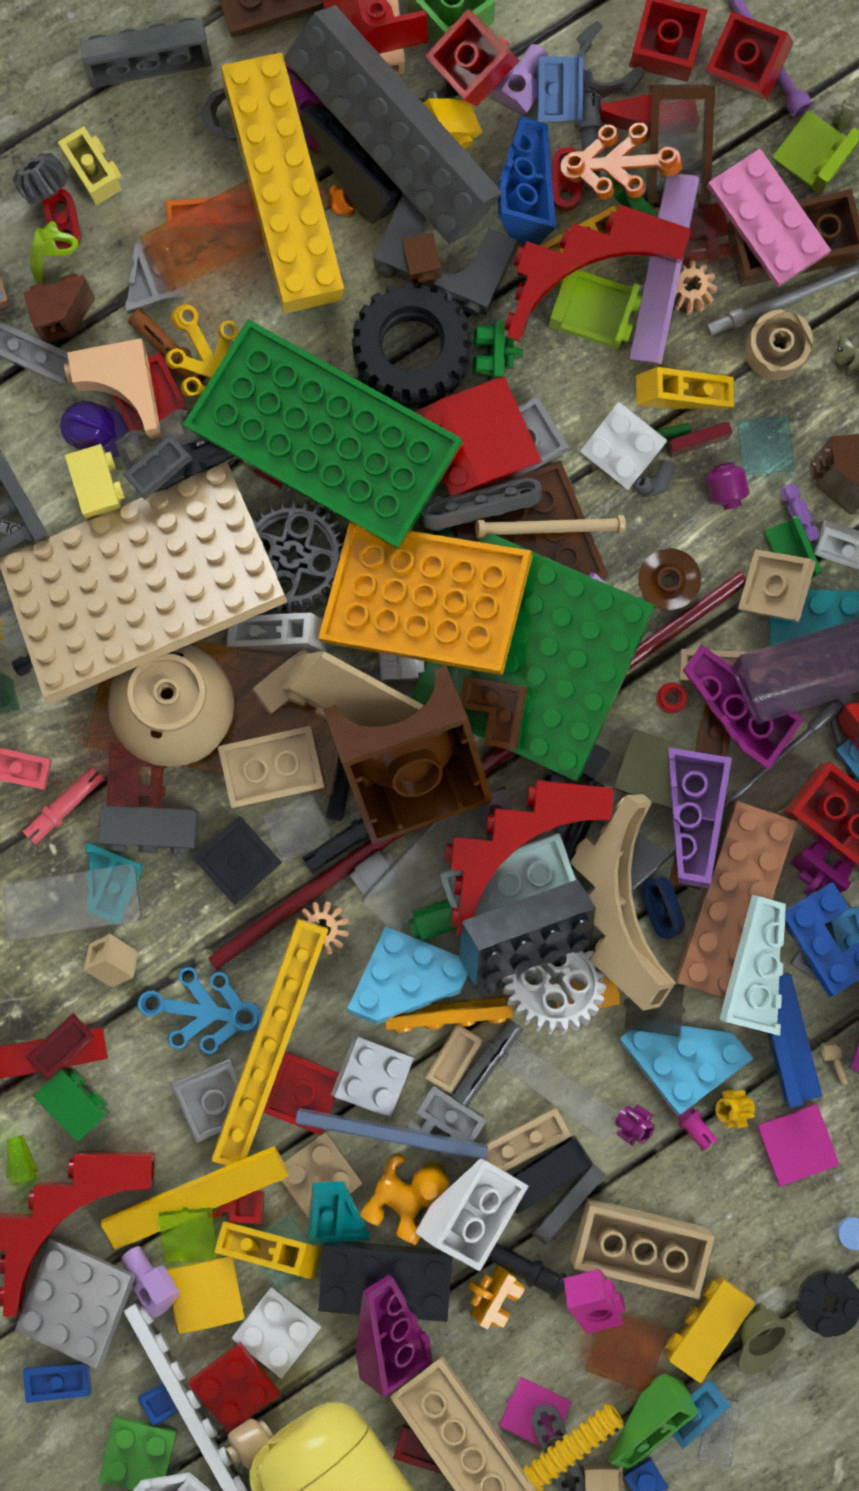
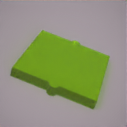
M184 1207L178 1211L159 1212L164 1262L188 1260V1262L192 1263L197 1259L217 1258V1253H214L216 1238L212 1207L200 1209Z

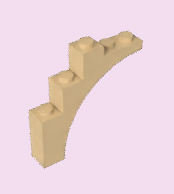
M644 794L627 795L618 802L616 813L611 821L602 827L599 834L600 837L583 839L575 849L576 854L570 864L595 886L588 892V896L596 907L594 925L606 935L596 944V952L590 961L644 1011L660 1007L676 982L662 968L647 945L637 920L633 902L631 868L634 845L641 823L652 804V801Z

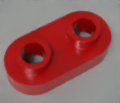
M572 147L559 149L554 154L551 173L554 206L562 211H570L576 208L582 195V181L572 182L563 176L560 168L561 162L566 155L578 151ZM567 192L571 195V198L563 200L560 194Z
M60 188L58 193L52 195L50 199L43 200L46 223L54 221L60 232L71 233L80 244L82 233L75 202L68 191ZM58 204H65V208L62 211L55 210ZM55 241L58 249H68L72 246L67 242Z

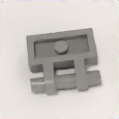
M432 1085L416 1111L426 1121L422 1127L410 1121L406 1129L430 1133L433 1127L437 1126L450 1134L449 1137L474 1142L487 1119ZM436 1151L439 1153V1158L444 1161L448 1159L456 1165H459L464 1157Z

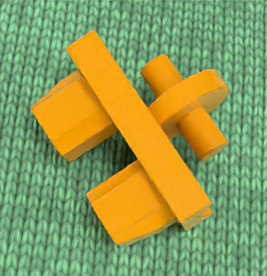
M497 1265L491 1277L484 1274L480 1284L472 1280L469 1282L468 1288L475 1292L469 1302L474 1305L470 1315L479 1322L480 1326L486 1329L490 1325L504 1328L510 1313L501 1307L506 1297L514 1301L519 1300L525 1287L516 1280V1277L510 1271Z

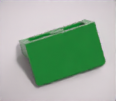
M798 515L791 517L785 523L763 532L771 552L809 558L815 561L816 564L811 580L822 573Z

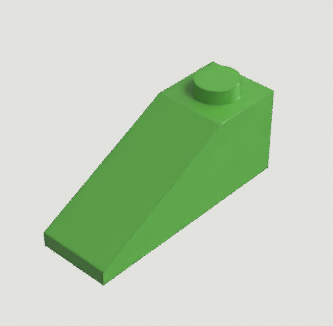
M664 1374L655 1378L651 1385L641 1393L608 1457L610 1464L629 1470L632 1469L699 1414L683 1380Z

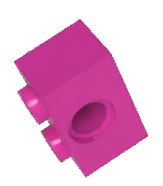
M601 1269L563 1278L568 1309L587 1334L624 1325L622 1312H626V1305L621 1292H616L613 1280H608Z

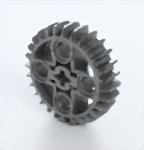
M292 499L291 507L287 508L284 501L280 500V509L275 510L273 505L269 503V513L265 515L259 509L257 513L260 520L257 522L252 519L261 541L271 546L267 555L278 581L289 580L293 583L291 591L285 594L288 602L275 607L276 613H280L283 606H287L288 613H293L294 606H298L301 613H305L306 604H310L315 611L317 610L316 600L320 599L324 604L328 603L325 594L327 592L330 593L344 544L339 543V541L346 537L345 532L335 533L340 526L339 522L335 521L329 524L328 522L331 518V513L329 512L325 513L322 517L319 516L321 511L319 505L313 511H309L308 501L304 502L302 508H298L296 499ZM287 519L282 537L262 533L273 523ZM299 520L306 521L309 524L308 530L303 534H297L292 530L294 523ZM316 526L327 537L331 551L312 546ZM305 543L306 551L308 553H305L304 547L301 544ZM292 551H296L300 559H294L291 564L285 555H291ZM320 558L329 559L331 562L330 568L325 572H319L314 568L315 562ZM277 561L280 562L281 567H282L285 571H280V567H279V564H278ZM303 576L323 581L312 591L298 595Z

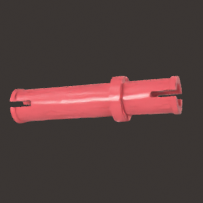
M91 765L49 807L46 805L42 809L43 813L22 832L29 838L39 829L31 838V841L38 845L55 826L60 827L63 824L62 819L102 781L104 782L105 779L99 773L89 782L88 780L97 772Z

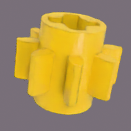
M733 1089L723 1091L724 1099L716 1101L715 1111L717 1118L725 1123L726 1129L748 1127L747 1119L755 1117L754 1101L745 1095V1090L735 1091Z

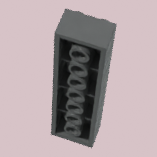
M336 5L313 14L285 55V61L448 244L469 234L503 192Z

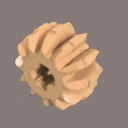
M693 260L690 261L687 269L682 263L675 301H677L674 307L675 311H679L681 306L686 307V314L691 315L693 307L701 313L704 311V304H712L714 300L712 294L716 293L717 286L711 283L715 279L713 273L704 274L707 269L706 264H703L700 269H696V263ZM690 284H693L695 289H692L691 292L685 289Z
M314 902L312 904L315 912L314 915L305 908L301 912L308 918V922L314 924L316 922L320 924V919L327 920L326 926L331 927V931L326 936L324 947L329 955L332 954L331 941L338 948L343 946V943L336 936L348 937L349 932L339 930V926L346 925L349 921L347 918L339 921L335 919L341 914V908L335 909L332 915L329 914L330 902L325 903L323 912H320L318 902Z

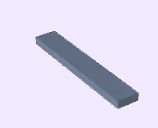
M299 1108L297 1111L295 1122L300 1125L474 1159L487 1158V1144Z

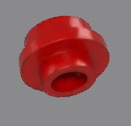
M675 682L666 683L661 686L656 695L658 707L669 714H675L683 710L688 701L685 688ZM668 693H674L677 696L675 704L667 702L666 695Z

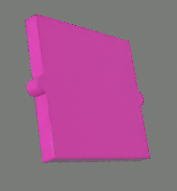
M521 1377L512 1398L507 1399L508 1406L499 1426L541 1447L532 1425L531 1417L533 1410L540 1404H551L558 1409L562 1421H564L572 1401ZM546 1411L541 1413V1419L537 1421L538 1424L544 1423L548 1431L547 1436H542L544 1441L551 1435L558 1434V1431L554 1433L551 1420L555 1418L554 1414L548 1415Z

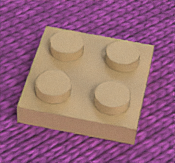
M755 549L738 609L746 613L799 623L816 562L809 558Z
M326 1131L284 1162L289 1171V1177L281 1180L308 1218L312 1183L344 1181L349 1193H352L363 1184L361 1178Z

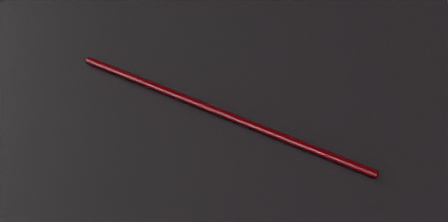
M737 572L642 641L628 671L742 589L746 582V577L743 573ZM500 747L480 759L485 775L515 753ZM402 835L372 845L370 839L209 956V961L216 970L220 969L356 870L355 867L377 851H382Z

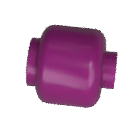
M735 462L714 466L711 468V473L706 476L711 503L723 505L724 510L742 506L741 500L745 499L750 493L745 470L741 466H735Z

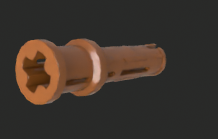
M143 309L136 310L128 319V323L160 352L164 358L169 351L176 348L183 350L186 356L193 358L188 348L179 347ZM149 329L163 342V344L149 331ZM173 353L171 356L173 363L179 364V355ZM168 366L171 371H176L184 380L189 377H196L202 383L206 378L203 375L182 368L172 369ZM188 381L187 387L189 389L196 388L193 382Z

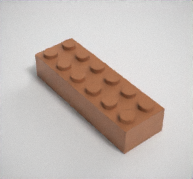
M739 801L731 804L716 849L710 889L703 888L673 979L675 982L725 999L751 897L756 895L773 899L798 821Z

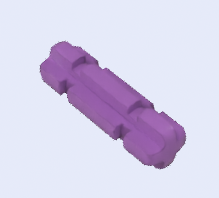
M790 484L782 488L780 494L784 502L789 504L786 507L790 516L798 515L809 542L815 541L820 537L817 526H813L811 523L814 520L804 498L800 499L799 497L801 492L797 484Z

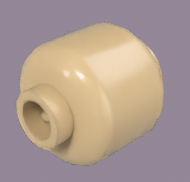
M247 1419L229 1432L228 1443L230 1446L225 1449L226 1453L235 1466L241 1463L245 1468L250 1469L257 1452L273 1437V1434L263 1420L257 1422L255 1419Z

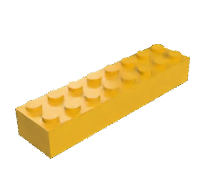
M283 53L221 65L222 84L282 314L343 301L344 285Z

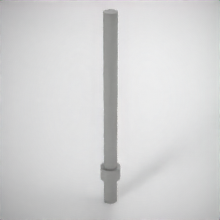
M859 263L741 310V308L730 311L726 317L707 324V332L712 336L730 328L733 330L745 326L749 320L859 276Z

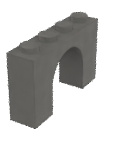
M404 193L398 202L373 259L374 267L377 268V272L382 276L390 279L398 277L406 282H410L402 248V239L422 235L428 220ZM488 228L474 261L460 272L453 274L441 273V278L436 279V282L430 284L431 291L437 293L441 289L448 294L450 302L455 300L458 304L462 305L464 311L472 315H479L481 313L487 316L516 251L517 240ZM418 283L413 284V287L421 288Z

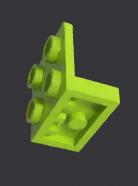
M806 111L775 152L772 160L821 195L859 144V130L853 127L846 136L811 111Z

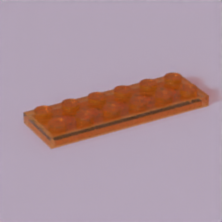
M314 173L323 209L326 211L332 208L330 198ZM248 180L140 235L141 242L171 292L264 244Z

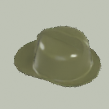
M762 1303L756 1304L750 1315L745 1318L739 1327L744 1346L739 1356L738 1366L740 1371L745 1374H755L769 1367L780 1355L787 1336L793 1327L791 1321L781 1319L774 1311L767 1309Z

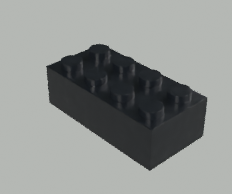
M577 879L463 920L459 959L473 984L478 988L486 984H495L500 979L515 973L522 974L542 963L554 962L559 957L569 953L581 952L588 946H591L596 907Z
M359 1242L324 1243L318 1311L360 1315L363 1291L390 1275L407 1300L408 1308L416 1315L418 1320L447 1322L453 1257L439 1249Z

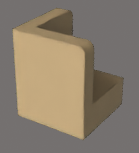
M109 934L89 944L84 971L108 986L114 987L134 977L138 952Z

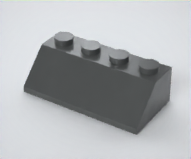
M184 18L179 23L169 25L157 23L151 25L148 29L138 31L125 29L116 35H94L88 40L81 41L82 63L92 88L212 66L202 18Z

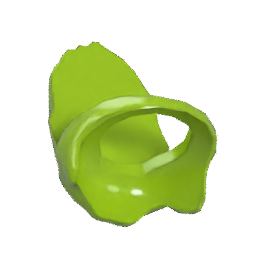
M54 221L49 222L43 229L40 227L36 228L30 247V268L37 284L43 283V255H70L79 245L78 240L74 236L60 232ZM55 241L67 242L72 246L68 249H58Z

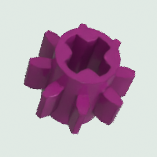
M636 1104L634 1109L626 1106L620 1111L615 1120V1125L620 1128L616 1135L632 1146L636 1141L640 1144L645 1143L652 1136L655 1125L650 1121L654 1115L639 1104Z

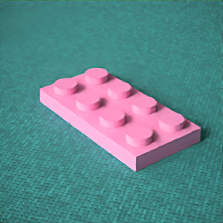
M758 149L708 182V189L777 288L831 252L827 243L761 149Z

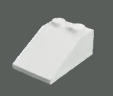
M480 1158L431 1204L415 1233L437 1249L480 1271L526 1192L528 1185Z

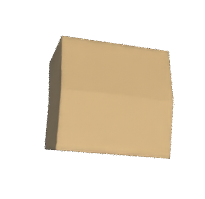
M613 1464L583 1465L584 1491H624L623 1467Z

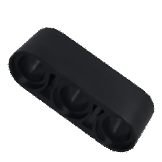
M575 1135L564 1140L512 1175L528 1185L526 1192L514 1211L516 1214L529 1208L593 1164Z

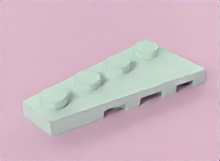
M752 895L719 1020L780 1036L781 1024H778L777 1020L778 1009L781 1008L782 995L779 994V976H783L780 948L784 945L785 903Z

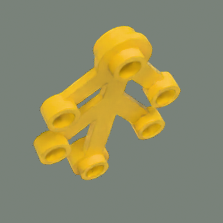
M182 304L173 310L171 322L176 329L187 332L202 361L188 357L183 350L176 348L166 354V364L172 369L182 368L212 378L227 354L231 340L237 336L238 327L236 323L230 320L218 326L217 333L219 337L215 353L213 354L197 325L199 318L197 310L189 304ZM183 311H187L190 313V322H187L183 319ZM225 325L231 328V336H227L224 333L223 328ZM173 353L179 355V364L173 363L171 359ZM196 377L186 378L181 383V391L187 397H200L206 388ZM188 381L195 384V392H190L187 389Z

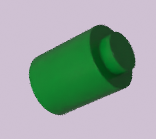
M448 899L413 910L414 917L408 919L413 936L420 935L422 941L456 930V927H451L452 909Z

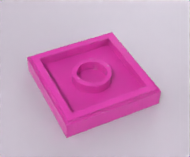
M816 1103L757 1124L775 1178L780 1187L840 1165L818 1104Z

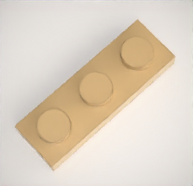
M554 1107L486 1143L488 1145L487 1158L484 1160L505 1172L571 1137V1134L557 1107Z

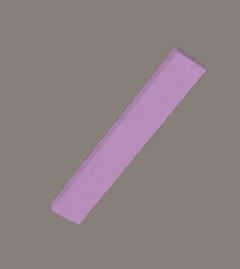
M676 174L666 177L658 218L688 228L690 227L699 183L697 176ZM650 257L630 359L633 361L662 364L683 258L680 264L663 258Z

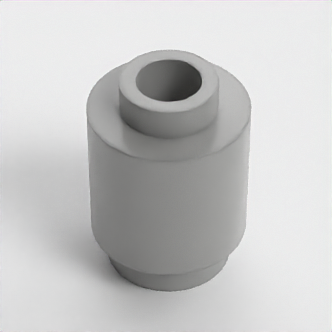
M377 851L355 867L356 871L350 874L361 892L366 895L370 891L374 893L397 877L394 870L398 868V865L388 852L382 855L380 851Z

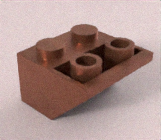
M69 274L63 276L59 282L49 285L48 283H38L31 286L29 291L23 292L32 326L39 338L48 344L73 337L95 300L93 291L84 274L80 276L78 274Z

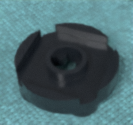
M820 1270L809 1275L801 1283L798 1290L797 1311L801 1320L810 1330L823 1337H832L845 1334L855 1326L859 1319V1290L846 1275L835 1271ZM826 1295L830 1298H837L836 1308L832 1311L829 1309L823 1311L821 1308L824 1305L822 1298Z

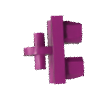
M815 841L808 848L802 850L790 862L792 866L801 872L798 878L806 884L802 893L809 896L813 891L817 892L832 882L839 893L846 891L851 885L848 879L852 872V867L839 859L832 867L823 861L829 851L819 841Z

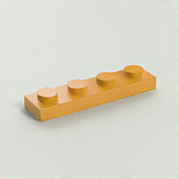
M511 996L431 1003L406 1014L404 1012L389 1018L386 1021V1030L393 1029L394 1032L403 1033L411 1031L413 1027L423 1026L426 1029L434 1030L442 1028L444 1024L456 1023L458 1026H471L475 1024V1021L488 1020L489 1023H502L507 1018H514L513 1006H507L508 999Z

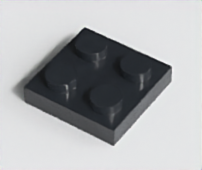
M241 816L236 818L193 857L196 863L234 905L241 901L282 864L279 858Z

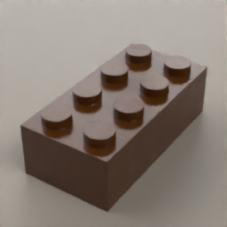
M852 189L798 201L831 249L827 256L801 273L859 260V215ZM729 220L726 233L740 288L771 281L767 272Z

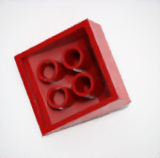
M505 376L442 398L415 412L463 439L464 443L443 476L451 496L490 487L543 462Z

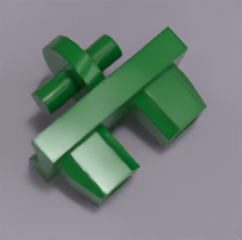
M495 320L491 326H477L473 332L474 346L488 347V356L476 355L473 358L472 373L488 377L487 382L504 376V359L505 369H514V359L523 357V349L514 347V341L508 337L505 338L504 347L505 321Z

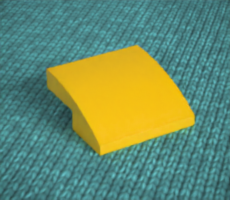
M221 1256L199 1263L192 1262L166 1269L180 1291V1295L172 1304L177 1334L203 1330L245 1319L232 1257Z

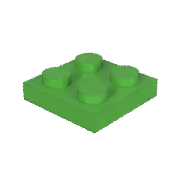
M115 1415L98 1482L133 1490L141 1480L167 1476L178 1430L160 1425L152 1426L151 1423Z

